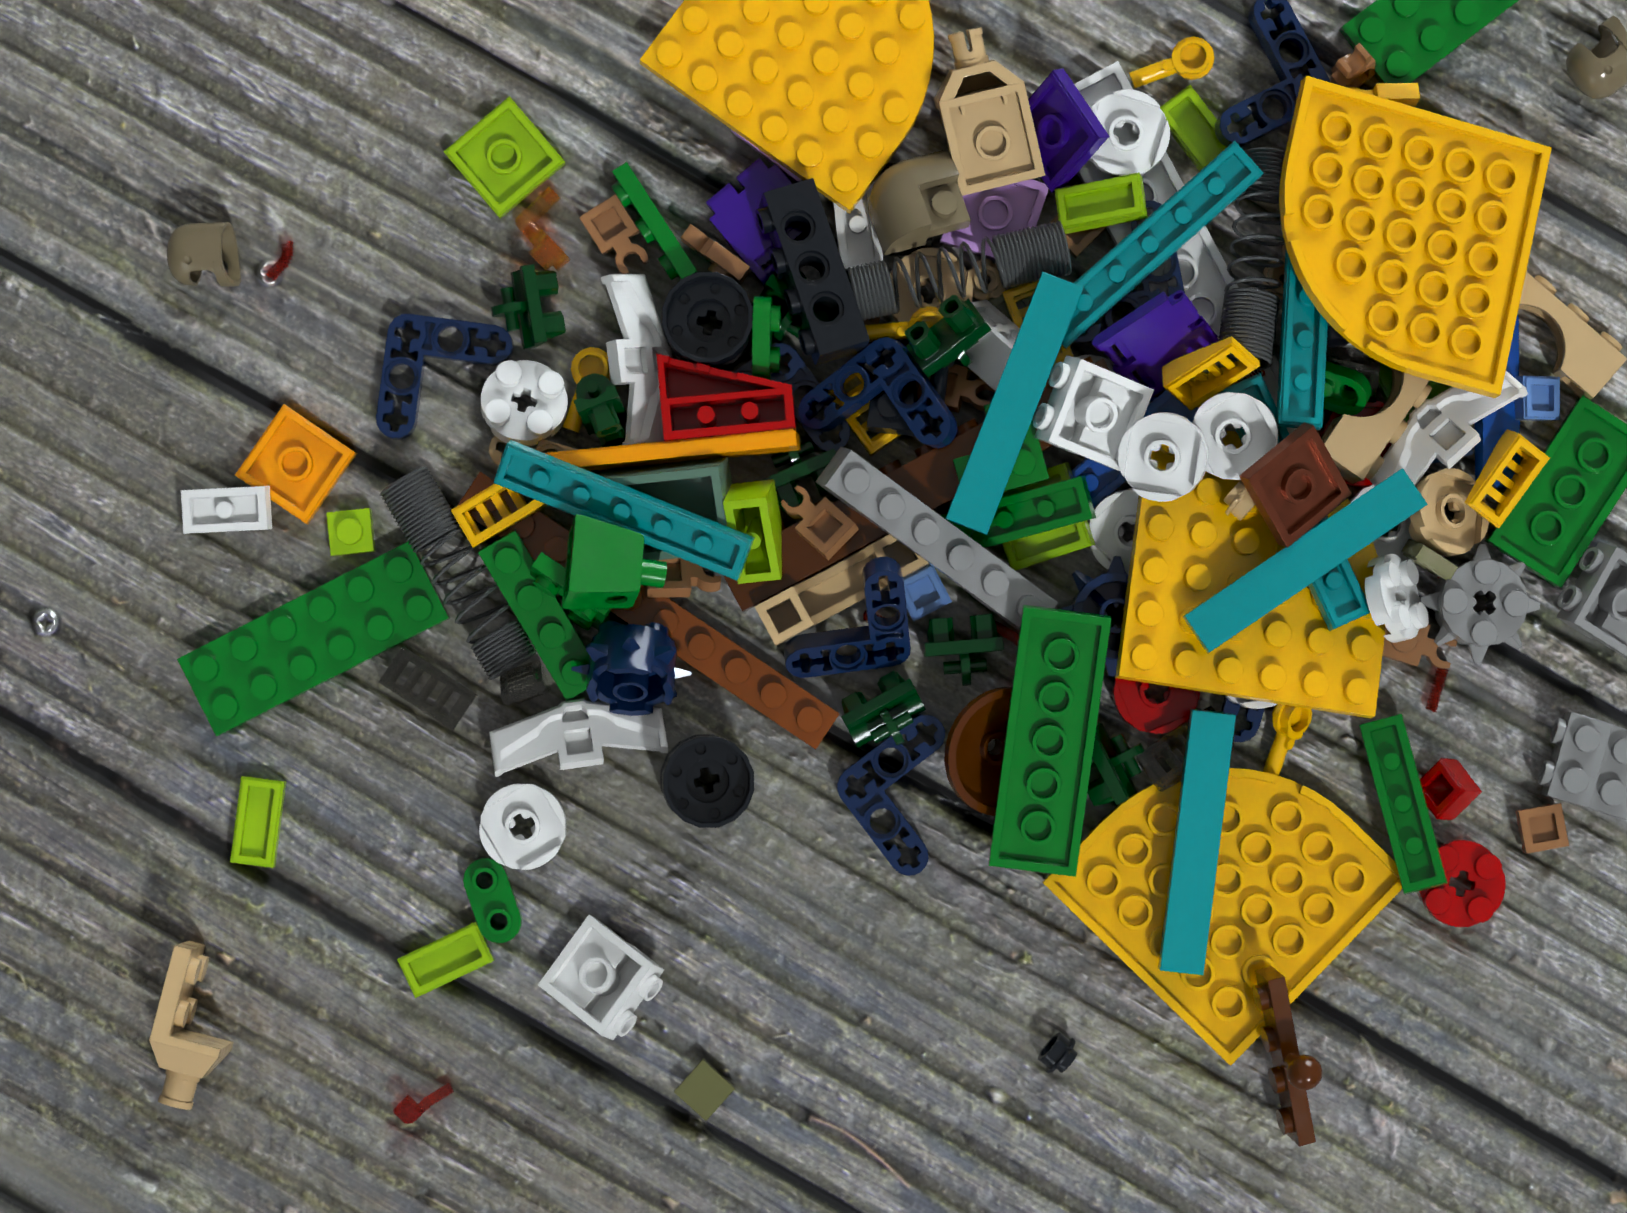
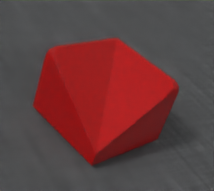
M1441 758L1420 779L1427 807L1438 820L1455 819L1482 793L1474 780L1456 759Z

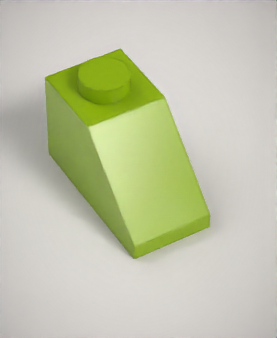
M774 479L731 484L723 501L727 527L755 537L741 576L737 580L738 584L781 580L782 523Z

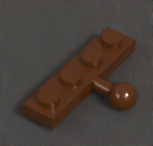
M1272 966L1257 969L1255 974L1258 985H1254L1252 991L1255 1004L1259 1011H1263L1265 1026L1260 1028V1034L1265 1050L1271 1053L1273 1067L1268 1069V1076L1274 1093L1279 1095L1281 1108L1276 1110L1278 1126L1282 1134H1287L1299 1147L1315 1143L1316 1139L1306 1090H1311L1320 1083L1322 1067L1314 1057L1299 1055L1285 976Z

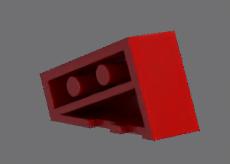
M656 353L664 441L785 429L796 430L794 397L791 384L739 372L734 373L713 368L709 365L691 363Z

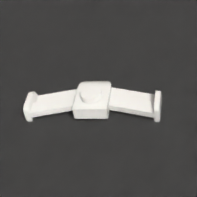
M609 274L600 277L601 282L607 287L623 339L606 342L611 384L629 385L626 435L622 445L664 441L656 353L670 356V358L673 357L672 349L668 345L646 275Z
M1505 371L1501 395L1496 398L1451 387L1432 399H1426L1419 408L1409 414L1406 430L1397 442L1389 447L1383 456L1384 462L1370 479V482L1375 487L1403 468L1416 486L1435 457L1450 469L1481 441L1479 433L1471 425L1519 397L1523 398L1528 395L1526 387L1509 372Z
M584 698L561 701L558 706L489 732L495 777L557 752L560 770L602 765L604 761L602 746L668 753L662 708L653 707V713L649 715L628 716L609 712L610 704L591 702Z

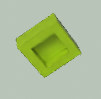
M370 508L326 513L331 556L376 552L372 510Z

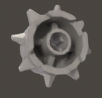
M1478 544L1472 560L1459 564L1450 580L1441 579L1436 586V593L1420 597V602L1425 607L1435 611V620L1441 628L1434 640L1435 644L1440 646L1455 639L1458 644L1468 645L1474 663H1482L1489 645L1504 642L1516 649H1520L1523 645L1517 631L1524 623L1527 613L1540 609V603L1527 596L1526 587L1520 579L1526 565L1520 561L1507 566L1504 563L1491 560L1486 544ZM1475 593L1478 596H1486L1488 600L1486 602V607L1488 608L1486 612L1485 610L1475 612L1473 609L1477 603L1473 597Z

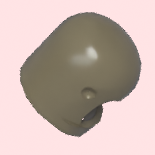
M1615 16L1608 18L1598 26L1601 38L1595 47L1589 50L1585 45L1577 43L1567 55L1566 67L1572 82L1584 95L1592 99L1609 97L1627 85V31ZM1612 34L1616 37L1618 41V46L1616 45L1612 37Z
M231 223L184 224L173 231L167 244V262L170 272L179 283L197 286L200 282L202 270H209L215 274L217 282L221 287L240 285L241 269L238 246ZM223 261L228 265V273L224 269Z

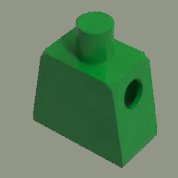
M576 514L568 533L562 608L609 609L633 607L639 595L641 585L657 588L664 587L667 562L643 559L644 536L641 533Z

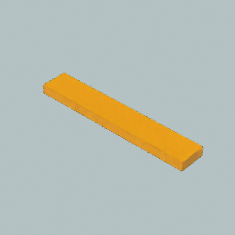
M785 429L548 452L545 454L585 470L594 471L726 456L738 457L800 451L801 449L800 437L796 430Z

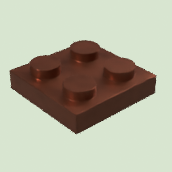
M1305 422L1239 475L1277 544L1286 548L1291 546L1352 495L1315 426Z

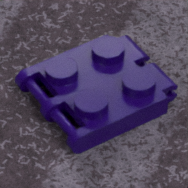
M758 158L736 177L737 181L744 188L741 193L738 194L733 186L728 183L706 201V204L714 213L709 218L710 223L741 260L750 266L751 272L764 286L769 276L775 270L772 264L764 270L761 267L771 261L770 249L774 247L769 233L762 234L759 228L756 209L760 208L759 204L764 192L792 183L776 164L768 169L762 160ZM798 226L785 228L787 236L792 240L805 233ZM805 235V236H804L802 239H800L799 241L806 239L807 236Z
M1178 290L1170 296H1167L1164 291L1096 335L1092 340V345L1097 351L1105 352L1113 362L1112 369L1116 374L1154 389L1153 397L1165 389L1163 387L1162 366L1176 358L1216 343L1219 339L1205 319L1198 314V310L1182 290ZM1115 344L1124 357L1120 358L1111 346ZM1133 370H1136L1144 380L1143 383H1140L1133 375Z

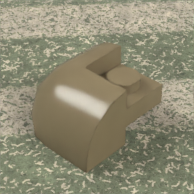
M941 150L902 160L886 169L874 182L868 203L870 217L884 256L923 246L929 237L969 227L971 219L957 183L959 172L948 152Z

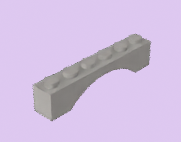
M840 447L816 480L818 485L930 563L1016 630H1020L1023 605L1054 609L1059 603L852 450Z

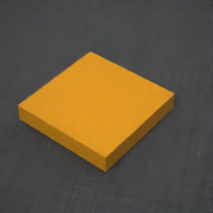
M283 404L235 476L251 487L270 486L271 500L308 525L357 453Z

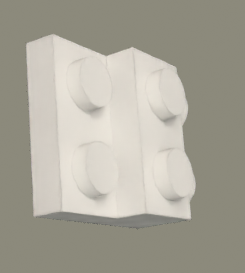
M1066 355L1064 362L1056 363L1050 373L1049 385L1053 387L1048 403H1042L1034 414L1033 426L1037 428L1034 438L1120 471L1118 466V449L1121 439L1130 427L1144 417L1154 389L1083 359Z
M588 915L541 979L538 986L601 1036L614 1040L617 1035L620 1037L625 1036L633 1028L637 1020L634 1011L642 1000L650 1001L660 991L663 981L659 977L664 969L634 945L618 936L597 918Z

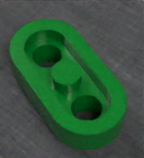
M754 296L752 376L771 380V373L780 372V347H772V332H780L781 306H773L772 297Z
M1326 361L1323 409L1341 415L1358 414L1364 409L1371 396V385L1368 379L1356 370ZM1345 385L1352 387L1355 391L1348 390Z
M492 858L478 859L467 867L463 878L464 887L481 934L491 942L504 943L510 941L521 929L522 914L507 871L502 864ZM481 872H488L492 875L493 883L491 887L482 888L479 886L477 877ZM502 913L506 916L507 925L504 929L499 930L493 927L491 919L494 914Z

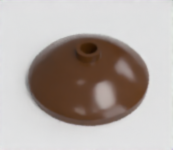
M1009 686L991 689L971 700L953 722L945 745V770L953 791L969 807L991 816H995L1012 689ZM995 739L994 748L988 751L990 741Z

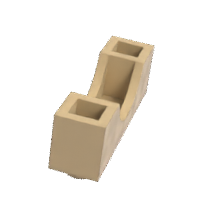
M1526 271L1519 309L1538 316L1550 328L1557 348L1556 362L1552 374L1555 377H1560V381L1578 397L1583 395L1589 400L1593 399L1627 360L1620 352L1622 349L1621 344L1608 333L1602 332L1599 334L1587 324L1590 320L1589 317L1579 307L1572 303L1566 306L1554 295L1557 290L1549 281L1540 275L1533 277Z
M1391 368V392L1385 405L1377 413L1367 417L1343 414L1332 420L1321 439L1345 480L1354 484L1364 480V478L1370 480L1377 473L1384 462V458L1380 454L1388 442L1394 444L1402 436L1408 426V422L1404 418L1412 406L1416 409L1419 408L1432 390V387L1428 385L1430 380Z
M887 535L825 571L755 606V609L775 646H778L865 599L862 572L864 566L870 560L877 557L895 559L900 564L903 578L927 566L929 563L891 535ZM887 576L879 577L880 590L888 587Z

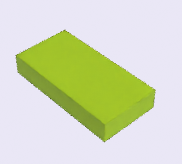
M1188 85L1160 107L1165 114L1166 121L1168 120L1170 134L1199 172L1227 148L1216 138L1214 131L1217 121L1216 117L1191 85Z
M1140 173L1055 189L1058 220L1062 223L1065 234L1148 218L1143 178Z
M241 776L230 863L275 868L286 781Z
M475 921L399 957L397 960L414 997L417 998L495 961V958Z

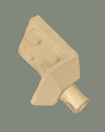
M982 27L966 30L970 46L969 50L966 46L964 32L959 31L949 34L948 39L953 50L955 68L948 71L933 101L935 108L940 110L949 153L959 172L957 183L962 196L1045 176L1024 81L996 60H989L982 37Z
M193 941L174 945L149 1039L159 1068L166 1069L165 1082L158 1102L185 1110H191L193 1107V1098L200 1078H204L214 1070L231 1052L234 1043L183 1029L185 1024L192 1023L195 1016L198 999L192 998L196 982L203 981L209 962V957L203 955L205 945Z

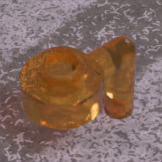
M550 186L517 216L515 224L534 246L528 253L545 270L553 266L559 271L571 259L536 223L561 199Z

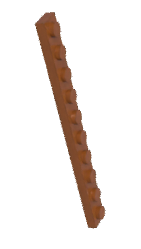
M480 471L458 505L493 485L494 480ZM507 490L501 492L500 494L511 513L517 511L518 509ZM492 500L485 501L496 523L502 520ZM476 507L471 509L469 512L473 519L487 528ZM540 511L497 534L499 537H502L516 529L534 560L543 552L563 567L566 565L569 531ZM644 585L640 586V592L633 607L612 608L611 612L628 624L644 626L655 622L667 627L669 630L668 636L675 643L677 657L815 750L840 714L671 599L647 598L646 586Z

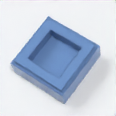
M1524 375L1515 377L1526 387L1528 395L1525 397H1519L1515 400V420H1560V377Z
M931 564L903 578L906 608L913 622L952 602L939 575Z

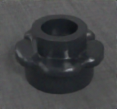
M1059 1032L1043 1047L1038 1060L1047 1067L1045 1070L1047 1073H1052L1056 1069L1062 1073L1072 1064L1077 1056V1052L1073 1049L1076 1042L1074 1038L1067 1039Z

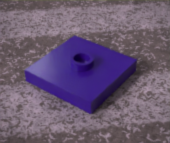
M1063 68L1053 70L1028 99L1045 171V176L1041 178L1051 193L1055 192V189L1064 188L1110 137Z

